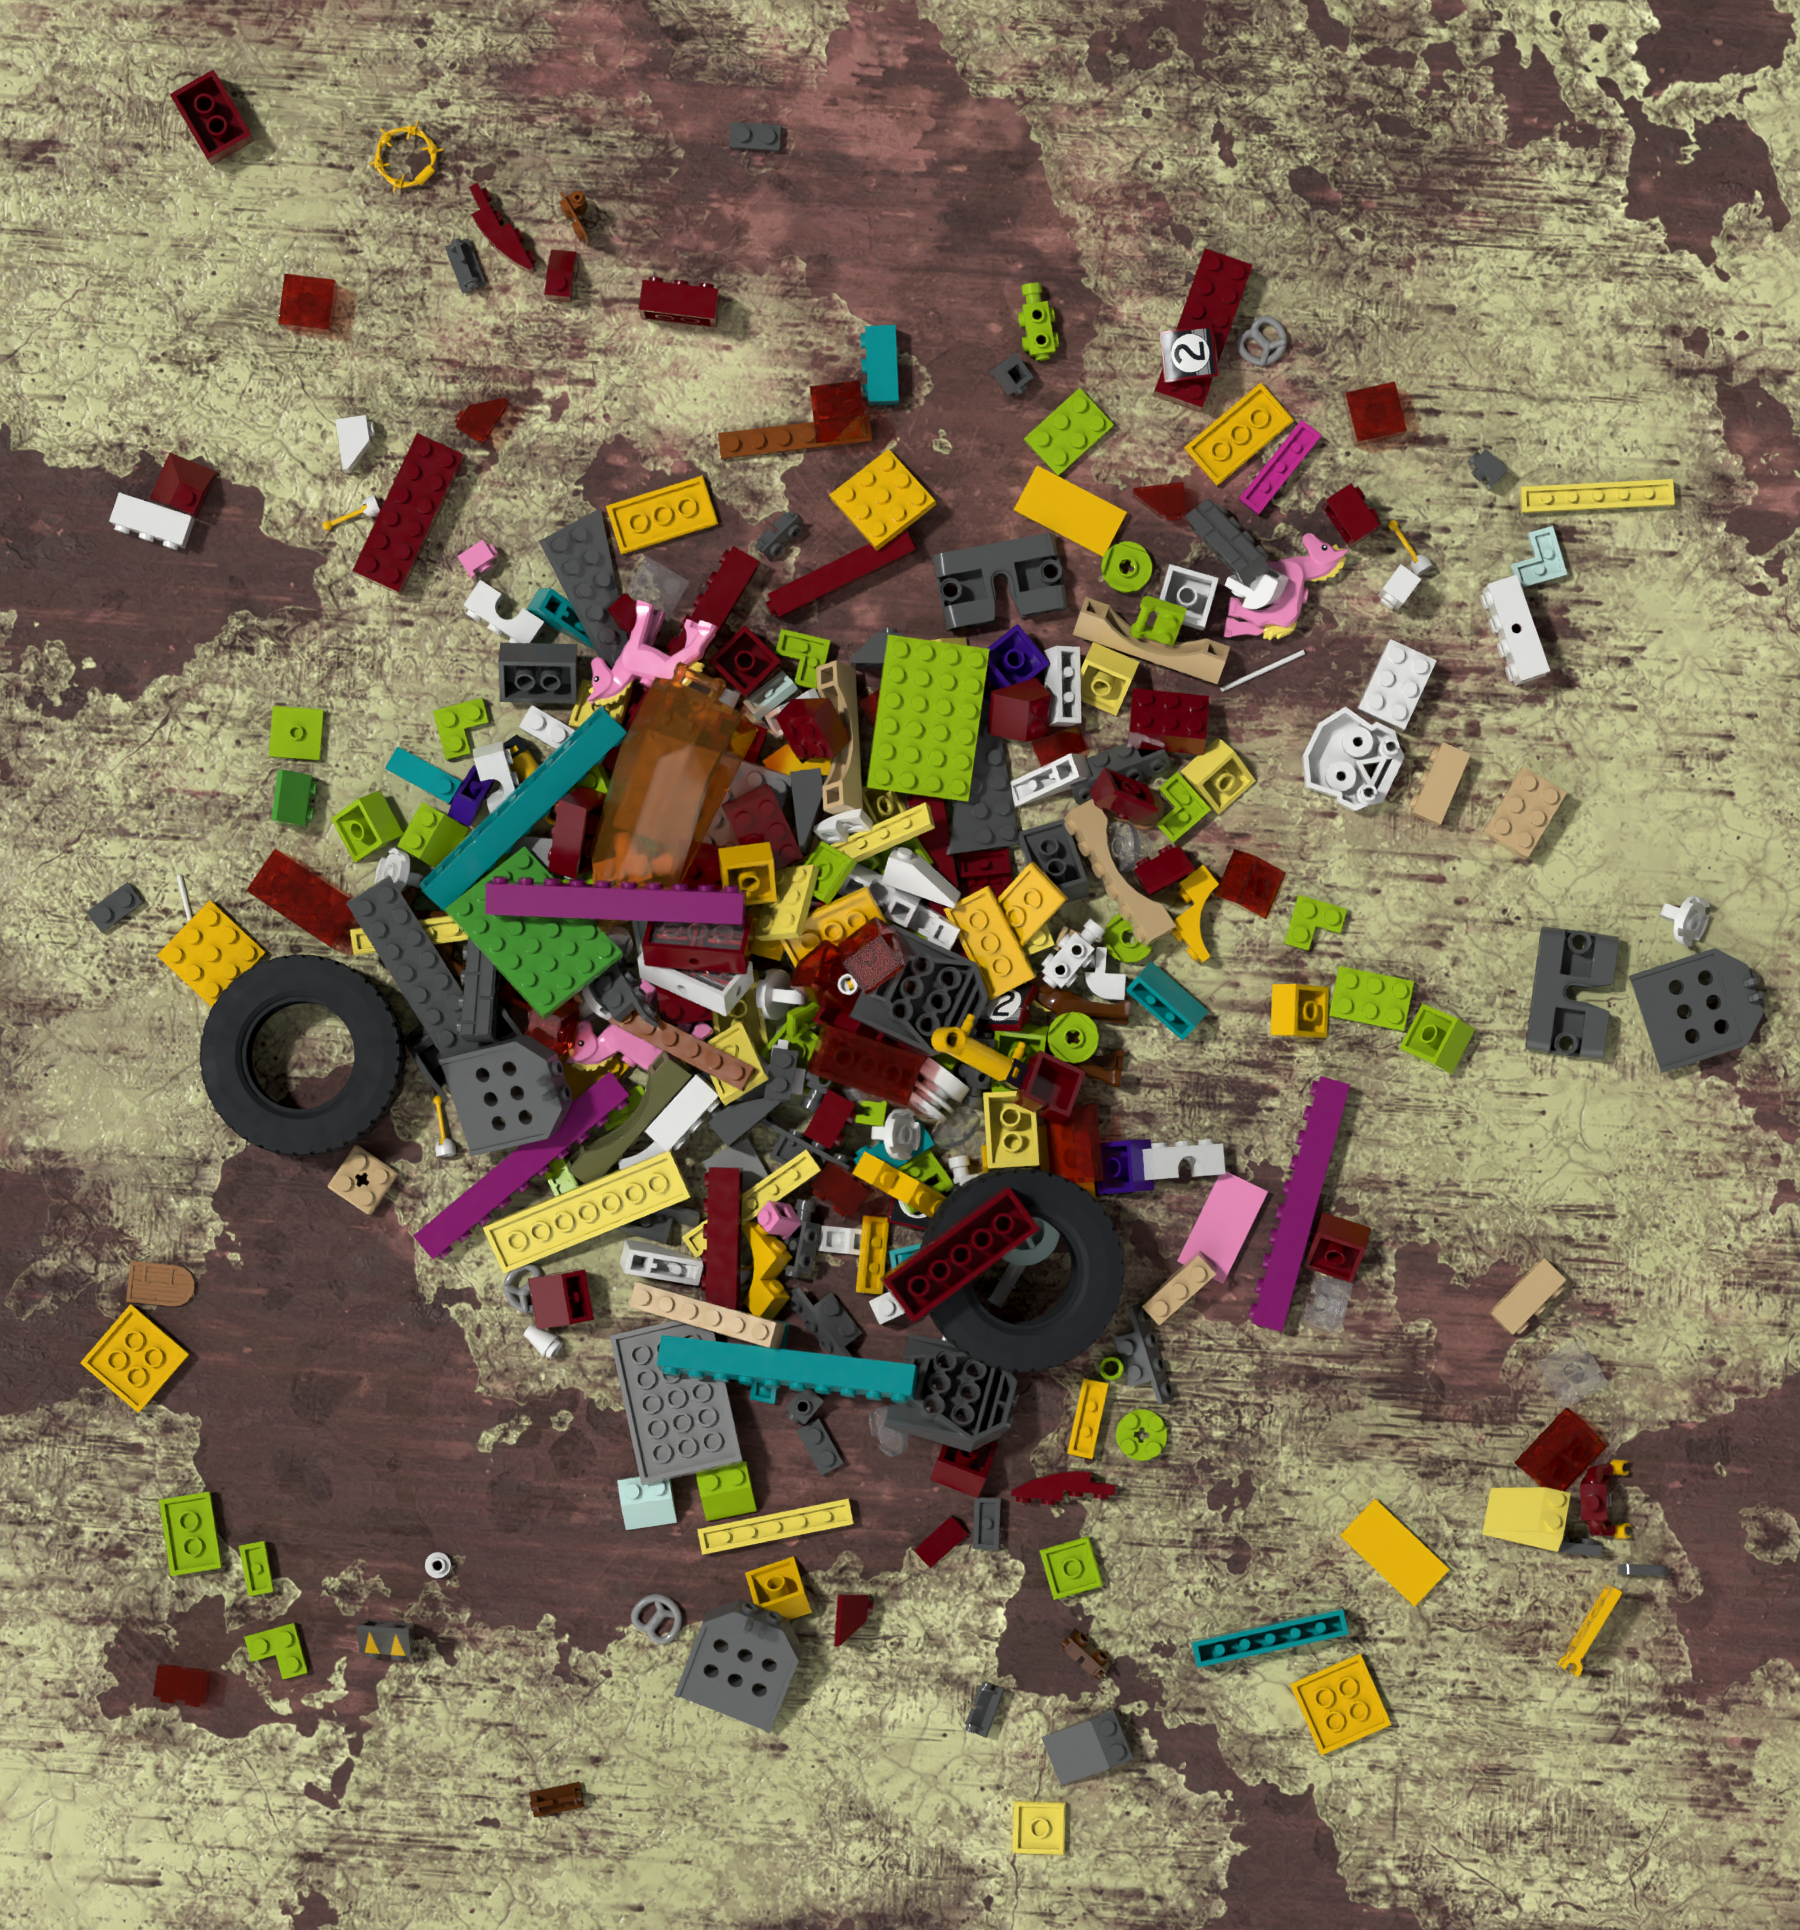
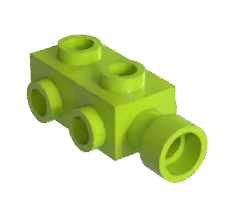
M1040 282L1022 285L1023 297H1026L1027 303L1022 305V312H1018L1019 326L1025 327L1026 337H1022L1023 351L1029 352V358L1035 357V361L1051 359L1050 354H1054L1055 348L1059 347L1057 332H1052L1051 323L1055 322L1053 307H1048V301H1041L1040 294L1043 291ZM1039 311L1042 317L1036 320L1033 318L1032 313ZM1043 336L1046 339L1045 344H1038L1036 338Z

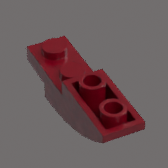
M478 182L470 186V192L480 209L471 215L481 233L506 260L529 274L534 273L535 270L532 265L536 261L530 249L524 250L521 242L525 240L519 228L513 229L511 223L501 227L500 225L504 221L498 210L492 211L489 202L493 200L486 187L481 189Z
M1065 1471L1047 1474L1022 1483L1011 1490V1496L1016 1497V1502L1031 1503V1498L1042 1499L1041 1504L1057 1505V1501H1063V1491H1068V1496L1083 1497L1084 1492L1094 1493L1093 1498L1109 1499V1495H1115L1116 1485L1090 1482V1471Z

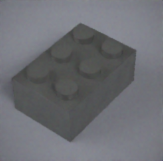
M500 643L498 659L500 702L577 704V644Z

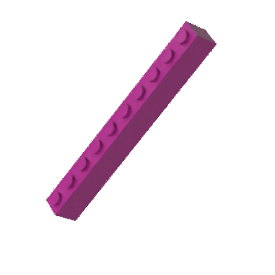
M495 876L493 880L486 883L485 914L742 925L746 921V890H740V886L725 885L724 889H714L712 884H699L698 888H688L686 883H674L673 887H662L660 882H648L647 886H637V882L622 881L621 885H611L609 880H597L595 884H585L583 879H571L570 883H560V879L546 878L544 882H534L532 877H520L519 881H509V877Z
M609 1071L572 1102L557 1133L548 1139L523 1144L414 1234L413 1237L432 1260L438 1256L442 1260L453 1251L451 1245L457 1240L462 1243L473 1234L471 1229L475 1225L479 1224L481 1227L492 1218L490 1213L498 1207L499 1210H502L512 1201L510 1199L512 1194L516 1191L521 1194L532 1184L529 1180L536 1174L540 1178L551 1169L549 1164L557 1158L560 1161L571 1152L569 1147L575 1142L581 1144L590 1136L588 1131L595 1125L600 1128L609 1121V1113L614 1109L619 1112L630 1103L627 1098L632 1094L615 1073Z
M1319 1076L1317 1081H1312L1309 1095L1313 1096L1311 1106L1306 1105L1302 1119L1306 1120L1304 1130L1299 1129L1295 1143L1299 1145L1297 1155L1292 1154L1289 1169L1293 1170L1290 1180H1285L1282 1194H1286L1284 1204L1279 1203L1275 1218L1279 1219L1277 1229L1272 1228L1268 1243L1272 1244L1270 1254L1265 1253L1261 1268H1265L1263 1279L1258 1278L1255 1287V1293H1259L1257 1302H1252L1249 1309L1248 1317L1252 1318L1251 1324L1280 1332L1283 1331L1350 1084Z

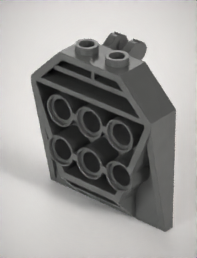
M893 924L849 1017L929 1057L941 1053L936 1051L932 1045L931 1038L934 1031L940 1027H958L961 1029L968 1014L975 1016L973 1027L969 1034V1037L974 1039L977 1028H975L977 1021L984 1017L988 1008L986 1005L988 995L977 963ZM917 959H921L924 962L925 967L922 972H919L916 968L915 963ZM945 972L951 976L949 986L945 985L942 980ZM907 982L914 986L912 995L907 994L905 991V984ZM934 995L939 997L941 1001L938 1009L932 1005ZM896 1005H900L903 1009V1016L901 1018L894 1014ZM924 1018L930 1023L928 1032H925L921 1027V1022ZM948 1035V1037H947V1043H948V1045H949L951 1039H950V1036Z
M1716 948L1629 976L1661 1073L1747 1046L1763 1015L1762 1008L1765 1007L1763 998L1766 996L1764 992H1756L1754 986L1761 982L1759 976L1756 977L1753 969H1749L1747 964ZM1702 971L1710 976V981L1706 986L1698 981V975ZM1671 981H1677L1680 984L1681 990L1678 995L1670 992L1669 984ZM1709 996H1714L1718 1001V1006L1715 1010L1709 1009L1706 1005V1000ZM1680 1005L1686 1006L1689 1010V1015L1686 1019H1681L1677 1015V1008ZM1717 1020L1723 1021L1726 1025V1030L1723 1034H1718L1714 1029V1024ZM1689 1029L1697 1034V1039L1693 1044L1685 1039V1033Z
M527 1034L439 1059L470 1150V1157L548 1139L559 1131L572 1104V1092L566 1083L563 1074V1064L559 1061L557 1053ZM511 1062L516 1066V1070L512 1067ZM485 1069L488 1070L490 1076L486 1074ZM519 1087L523 1089L524 1094L520 1091ZM527 1111L531 1113L532 1118L528 1116Z
M909 1334L901 1363L916 1365L918 1369L914 1401L907 1400V1403L890 1401L884 1426L968 1452L1000 1438L1002 1433L1010 1428L1013 1419V1409L1011 1406H1016L1019 1392L1015 1391L1017 1380L1012 1372L984 1365L961 1352L949 1341ZM938 1363H945L949 1368H943ZM968 1372H974L978 1377H973ZM933 1385H938L943 1390H936L933 1388ZM962 1394H968L972 1399H966ZM926 1408H933L936 1410V1413H931ZM956 1417H963L966 1422H961Z
M740 1599L708 1610L674 1696L765 1730L766 1733L770 1734L803 1651V1647L788 1618L781 1616L778 1612L765 1610L757 1607L752 1602H745ZM719 1639L725 1640L727 1643H723Z

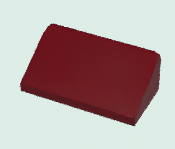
M951 1515L918 1544L913 1551L931 1569L961 1542L968 1533Z

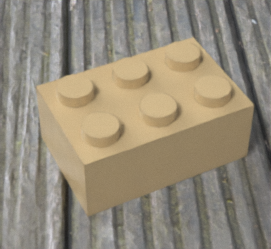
M1523 766L1517 772L1481 834L1525 860L1531 854L1567 792Z

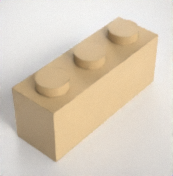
M1444 742L1439 747L1434 746L1429 757L1432 765L1429 771L1426 769L1423 771L1419 784L1423 785L1420 793H1414L1409 807L1413 808L1411 815L1436 826L1441 825L1470 758V753Z
M1198 1251L1143 1301L1142 1308L1160 1326L1216 1275L1217 1269Z
M1541 1258L1488 1314L1509 1334L1513 1335L1515 1332L1520 1334L1529 1325L1527 1320L1533 1314L1538 1316L1547 1307L1545 1301L1551 1295L1555 1298L1565 1288L1563 1283L1566 1279L1545 1258Z

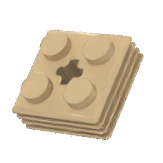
M355 1145L328 1184V1188L366 1214L371 1215L398 1176V1172L360 1146ZM366 1173L369 1184H363L360 1187L357 1176H363Z

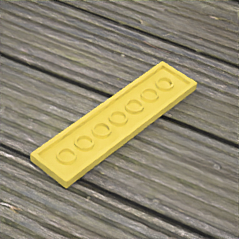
M670 1149L667 1152L664 1151L483 1226V1230L504 1274L691 1197V1193Z

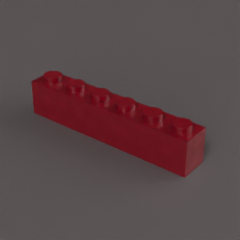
M709 1167V1172H705L704 1186L708 1188V1198H704L703 1208L704 1213H708L707 1224L703 1225V1239H707V1249H703L702 1263L706 1265V1275L702 1276V1290L706 1291V1302L740 1311L743 1168Z

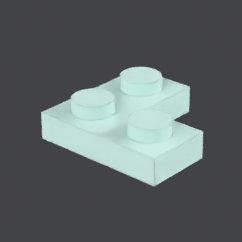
M1553 526L1528 533L1534 558L1510 565L1513 575L1517 574L1521 587L1525 588L1566 576L1567 571Z

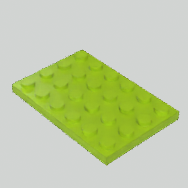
M887 635L866 788L969 801L989 649Z

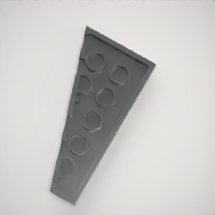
M600 508L539 540V543L598 657L603 658L612 670L628 642L626 631L619 629L607 610L619 598Z
M991 694L983 695L969 801L953 800V821L950 823L949 830L951 837L946 855L1020 844L1002 739L988 733Z

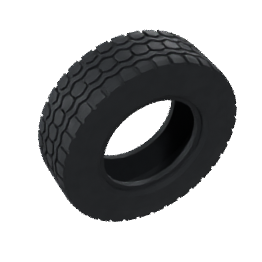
M299 954L281 956L259 963L243 972L239 977H236L226 990H223L216 1003L213 1004L208 1014V1019L205 1021L199 1056L201 1076L209 1100H211L218 1115L236 1134L264 1150L282 1155L311 1157L330 1154L350 1147L371 1133L389 1113L390 1108H392L400 1091L405 1071L406 1053L404 1036L398 1017L388 999L372 981L341 962L321 956ZM303 1003L321 1005L333 1011L348 1028L354 1046L353 1069L343 1089L328 1102L308 1109H291L274 1101L260 1086L252 1061L254 1042L263 1024L279 1010Z
M1025 1167L989 1171L965 1182L941 1203L936 1213L934 1212L930 1219L928 1227L925 1229L920 1248L1004 1186H1008L1031 1217L1040 1218L1049 1223L1066 1243L1071 1259V1276L1066 1292L1058 1304L1041 1317L1029 1321L1011 1322L991 1315L978 1301L971 1281H969L931 1309L928 1314L937 1329L952 1345L984 1365L1010 1372H1036L1057 1367L1079 1356L1082 1351H1086L1093 1345L1095 1340H1098L1105 1331L1106 1326L1111 1322L1120 1302L1119 1298L1124 1284V1256L1122 1246L1120 1245L1121 1241L1105 1209L1090 1193L1071 1180L1048 1171Z

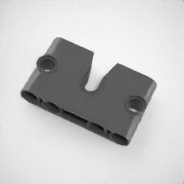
M1054 533L1039 534L943 552L932 556L946 631H957L994 624L996 594L993 581L999 576L1007 579L1010 596L1020 618L1063 611L1069 608ZM1048 567H1053L1057 570L1058 574L1055 578L1049 579L1044 575L1043 571ZM947 586H954L958 593L954 597H947L943 590Z
M1546 926L1541 927L1525 1050L1595 1060L1603 1059L1609 1011L1587 1002L1570 1000L1566 997L1565 991L1568 986L1591 988L1613 984L1619 943L1618 936L1590 933L1582 930L1575 931ZM1574 936L1584 938L1585 946L1583 949H1576L1573 946L1572 940ZM1561 1037H1568L1571 1040L1572 1046L1570 1050L1564 1051L1559 1047V1039Z

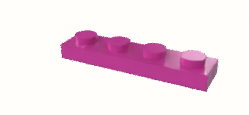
M1301 420L1238 500L1256 515H1259L1322 435Z

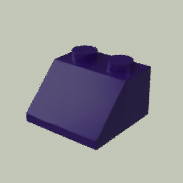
M1017 624L987 648L989 649L986 678L998 690L1032 679L1050 663Z
M1151 1139L1092 1143L1096 1195L1154 1190V1180H1145L1142 1150L1151 1149Z

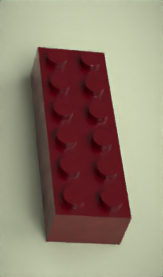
M1205 248L1176 329L1214 326L1219 362L1253 265ZM1162 368L1153 396L1201 413L1213 378L1167 384L1165 383L1164 370Z
M416 433L352 570L355 575L400 596L402 595L466 459L463 453Z
M1004 1186L882 1276L880 1280L908 1319L914 1323L1040 1229L1010 1187Z

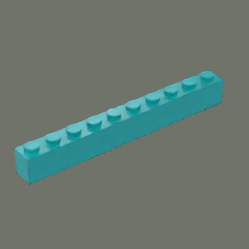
M601 705L419 883L422 891L445 911V908L458 899L467 889L469 890L476 885L479 880L478 878L485 871L489 872L492 870L497 860L503 854L509 853L521 836L529 834L533 829V824L538 819L546 817L550 813L552 806L559 799L568 795L570 788L576 782L580 783L588 775V771L594 765L600 764L605 759L606 753L613 746L617 747L622 743L625 738L624 735L627 733L623 725Z
M661 1335L657 1359L658 1368L660 1371H663L664 1375L678 1376V1373L688 1374V1377L693 1379H703L704 1376H709L718 1382H729V1379L739 1380V1383L744 1385H754V1382H760L769 1388H779L780 1385L790 1386L789 1389L794 1391H805V1388L815 1389V1392L820 1394H830V1391L841 1392L840 1395L845 1397H856V1394L866 1395V1398L870 1400H881V1397L892 1398L891 1401L896 1403H907V1400L914 1401L918 1369L913 1364Z

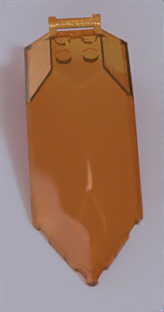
M682 662L677 663L672 679L655 677L621 745L590 848L593 884L597 880H609L611 885H621L622 881L637 882V886H647L648 882H660L662 887H673L674 883H682L758 731V728L743 713L719 701L726 686L725 680L718 677L714 679L690 669L687 664ZM687 678L711 688V692L709 695H706L682 683ZM597 919L600 932H604L606 935L616 925H623L630 921Z

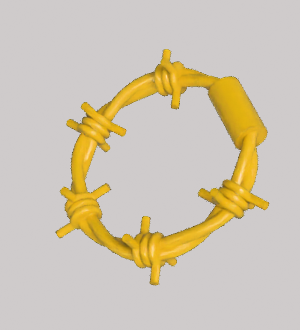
M416 121V125L395 128L388 132L380 128V131L384 134L380 136L375 161L368 163V165L374 164L375 169L390 184L394 185L393 193H395L396 187L401 189L413 185L422 186L435 172L434 165L437 152L443 151V148L438 149L437 145L422 130L417 128L419 121ZM399 132H408V140L410 134L424 138L428 147L422 148V151L428 149V153L431 155L430 165H427L412 182L403 181L405 174H402L401 179H394L388 176L383 168L388 166L389 163L384 164L380 151L385 143L391 147L392 145L389 143L392 139L391 137Z

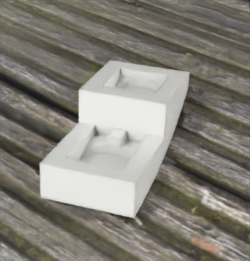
M855 809L834 815L814 826L813 831L827 844L847 842L849 833L872 831L873 821L862 809Z
M922 903L918 904L907 926L926 936L928 941L950 951L961 931L953 922Z
M821 1225L817 1251L859 1255L862 1229Z

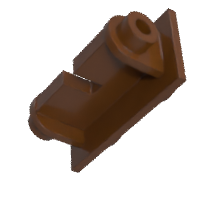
M1075 1628L1060 1644L1063 1647L1062 1650L1075 1662L1081 1656L1085 1658L1080 1666L1092 1678L1096 1677L1099 1679L1108 1671L1113 1663L1106 1652L1097 1649L1090 1642L1086 1634L1079 1632Z
M580 1781L529 1792L530 1807L534 1818L585 1807Z

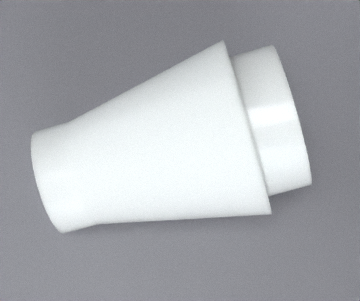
M533 1323L523 1334L543 1358L548 1357L552 1359L563 1344L559 1341L558 1336L543 1329H537Z

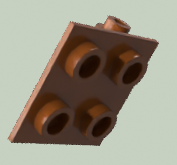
M575 191L565 197L563 192H560L562 200L559 204L567 220L573 219L574 223L571 225L580 242L585 240L587 246H590L588 236L577 218L585 213L588 208L585 195L581 191Z

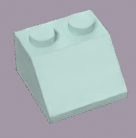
M640 1476L617 1480L626 1530L677 1523L671 1479L643 1486Z

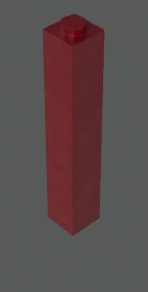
M905 529L878 551L869 543L768 593L769 601L765 602L772 616L776 614L778 619H781L915 553L916 548Z

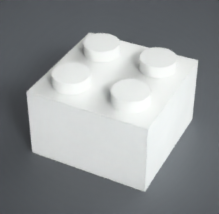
M1169 564L1159 599L1187 608L1182 625L1203 631L1219 578Z

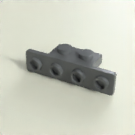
M1127 743L1086 758L1093 776L1071 784L1070 788L1076 804H1080L1092 799L1090 790L1104 767L1140 781L1170 769L1171 764L1165 749L1141 757L1137 748H1127Z
M623 956L612 965V969L599 979L594 986L613 1019L620 1023L636 1008L644 1021L657 1028L660 1025L655 1017L657 1012L647 1003V994L642 988L637 986V977L631 970L627 969L626 964L628 962Z
M770 1116L766 1120L763 1118L759 1120L761 1124L781 1134L769 1156L775 1161L785 1165L808 1149L821 1168L827 1159L848 1172L851 1169L847 1165L848 1159L835 1153L834 1157L825 1153V1146L814 1140L811 1144L803 1141L804 1135L790 1128L789 1132L780 1128L781 1122ZM817 1175L812 1177L810 1180L814 1182Z
M671 1205L617 1227V1230L667 1243L673 1222L697 1227L701 1213L691 1207Z
M798 1286L787 1293L790 1297L788 1299L789 1306L798 1313L805 1327L814 1334L825 1352L829 1355L852 1357L845 1346L862 1334V1332L832 1293H829L814 1306Z
M1143 1302L1128 1307L1135 1332L1114 1338L1129 1387L1151 1381L1158 1405H1162L1174 1400L1173 1387L1168 1381L1165 1372V1362L1160 1356L1157 1347L1158 1340L1151 1328L1150 1315L1142 1308Z

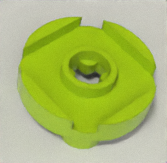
M1129 541L1114 545L1106 551L1102 559L1101 572L1103 580L1110 588L1120 593L1139 591L1146 585L1152 573V562L1147 551L1141 545ZM1126 561H1130V566L1134 568L1133 572L1122 573L1123 569L1119 568L1120 563L1125 564Z
M1121 914L1114 916L1108 922L1103 934L1107 952L1114 959L1123 963H1134L1144 959L1152 950L1154 943L1145 947L1135 937L1133 938L1134 944L1124 943L1122 941L1125 937L1123 932L1132 933L1133 928L1129 921H1125L1122 918Z
M1070 1012L1058 1016L1049 1027L1047 1040L1049 1048L1055 1057L1064 1062L1075 1064L1083 1062L1093 1055L1098 1045L1099 1035L1097 1027L1091 1018L1083 1013ZM1069 1031L1071 1033L1079 1032L1078 1039L1080 1042L1078 1044L1074 1042L1071 1044L1067 1043L1068 1036L1066 1034Z
M1136 1409L1124 1415L1118 1422L1115 1432L1116 1442L1121 1451L1129 1458L1138 1461L1149 1460L1158 1456L1165 1447L1167 1429L1162 1419L1154 1412L1146 1409ZM1143 1427L1144 1431L1149 1433V1436L1144 1438L1143 1442H1138V1438L1134 1437V1432H1139V1429Z

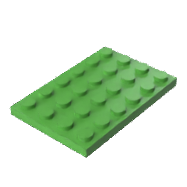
M524 846L446 907L445 911L544 1020L621 959L623 952L589 918L485 914L486 883L493 880V877L506 876L509 877V881H519L520 877H532L534 882H544L546 878H553Z

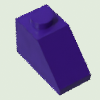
M473 765L456 791L447 816L471 826L480 812L486 799V794L489 793L495 779L480 781L477 768Z

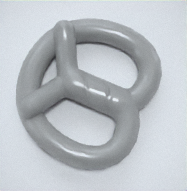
M1266 315L1258 317L1253 322L1251 329L1241 333L1237 340V349L1240 355L1249 363L1258 366H1266L1278 360L1287 346V335L1281 323L1274 317ZM1264 323L1272 325L1279 335V340L1270 342L1259 331V327ZM1251 337L1263 349L1261 358L1251 355L1244 346L1246 339ZM1277 348L1276 351L1269 356L1270 350Z
M529 1263L509 1271L503 1285L507 1301L512 1307L523 1313H534L533 1306L528 1305L527 1295L530 1294L529 1284L527 1282L521 1288L514 1287L511 1284L515 1276L523 1270L531 1271L533 1277L541 1276L538 1267L533 1263ZM513 1294H516V1295L519 1296L520 1302L517 1301V1299L514 1297Z
M652 1594L644 1597L634 1606L631 1613V1621L638 1630L646 1632L653 1642L662 1645L671 1642L679 1633L682 1625V1613L677 1604L670 1598L661 1594ZM654 1602L657 1611L647 1624H643L639 1620V1614L646 1605ZM663 1604L668 1606L671 1610H665ZM665 1617L674 1618V1625L666 1636L660 1637L655 1633V1629Z

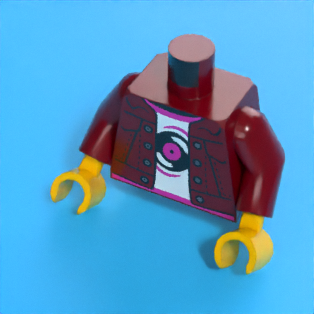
M1613 1459L1611 1463L1592 1466L1587 1470L1586 1476L1583 1477L1580 1483L1581 1520L1588 1525L1589 1532L1593 1535L1614 1536L1615 1539L1631 1538L1630 1535L1627 1536L1625 1533V1528L1631 1527L1629 1523L1612 1524L1611 1475H1628L1629 1471H1623V1465L1628 1463L1627 1460Z

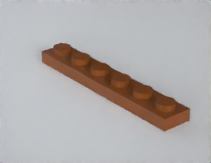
M867 415L718 433L722 460L872 442L870 416Z
M636 1008L620 1023L611 1017L609 1022L612 1025L744 1092L756 1070L754 1067L659 1018L657 1020L660 1025L657 1028L653 1027L641 1018Z

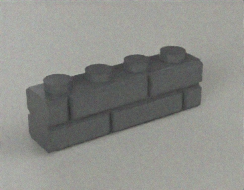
M1206 499L1198 505L1197 509L1194 508L1186 514L1185 518L1193 532L1244 586H1248L1256 580L1257 576L1260 577L1269 570L1265 560L1268 558V555L1260 545L1257 547L1253 545L1255 542L1247 531L1243 533L1239 531L1241 527L1233 517L1230 519L1226 517L1228 514L1220 503L1215 505L1210 499Z
M468 938V945L463 947V959L466 961V970L461 971V983L464 985V994L459 996V1008L462 1009V1018L457 1020V1032L465 1042H495L501 973Z

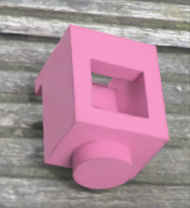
M481 540L457 557L474 581L477 579L475 573L479 571L482 574L493 567L492 562L496 560L495 558L499 554L491 543L486 545Z
M769 1200L757 1214L759 1224L762 1225L767 1233L780 1235L786 1241L801 1224L790 1204Z

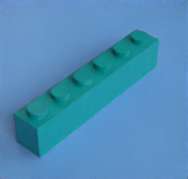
M1339 1607L1190 1640L1195 1665L1199 1668L1349 1635L1344 1611Z

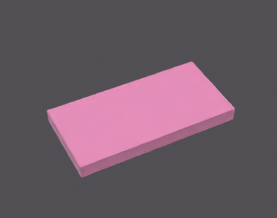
M1225 1171V1174L1218 1175L1177 1262L1184 1265L1200 1251L1217 1269L1216 1275L1212 1279L1224 1284L1268 1191Z

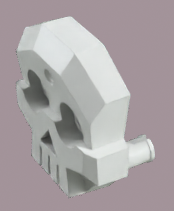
M1347 707L1326 718L1317 725L1302 755L1305 788L1335 797L1336 804L1352 812L1368 805L1383 803L1405 758L1399 746L1395 730L1378 722L1371 725ZM1354 738H1360L1362 740V745L1360 747H1357L1353 744ZM1377 764L1370 778L1364 766ZM1343 772L1345 780L1339 781L1336 778V774Z

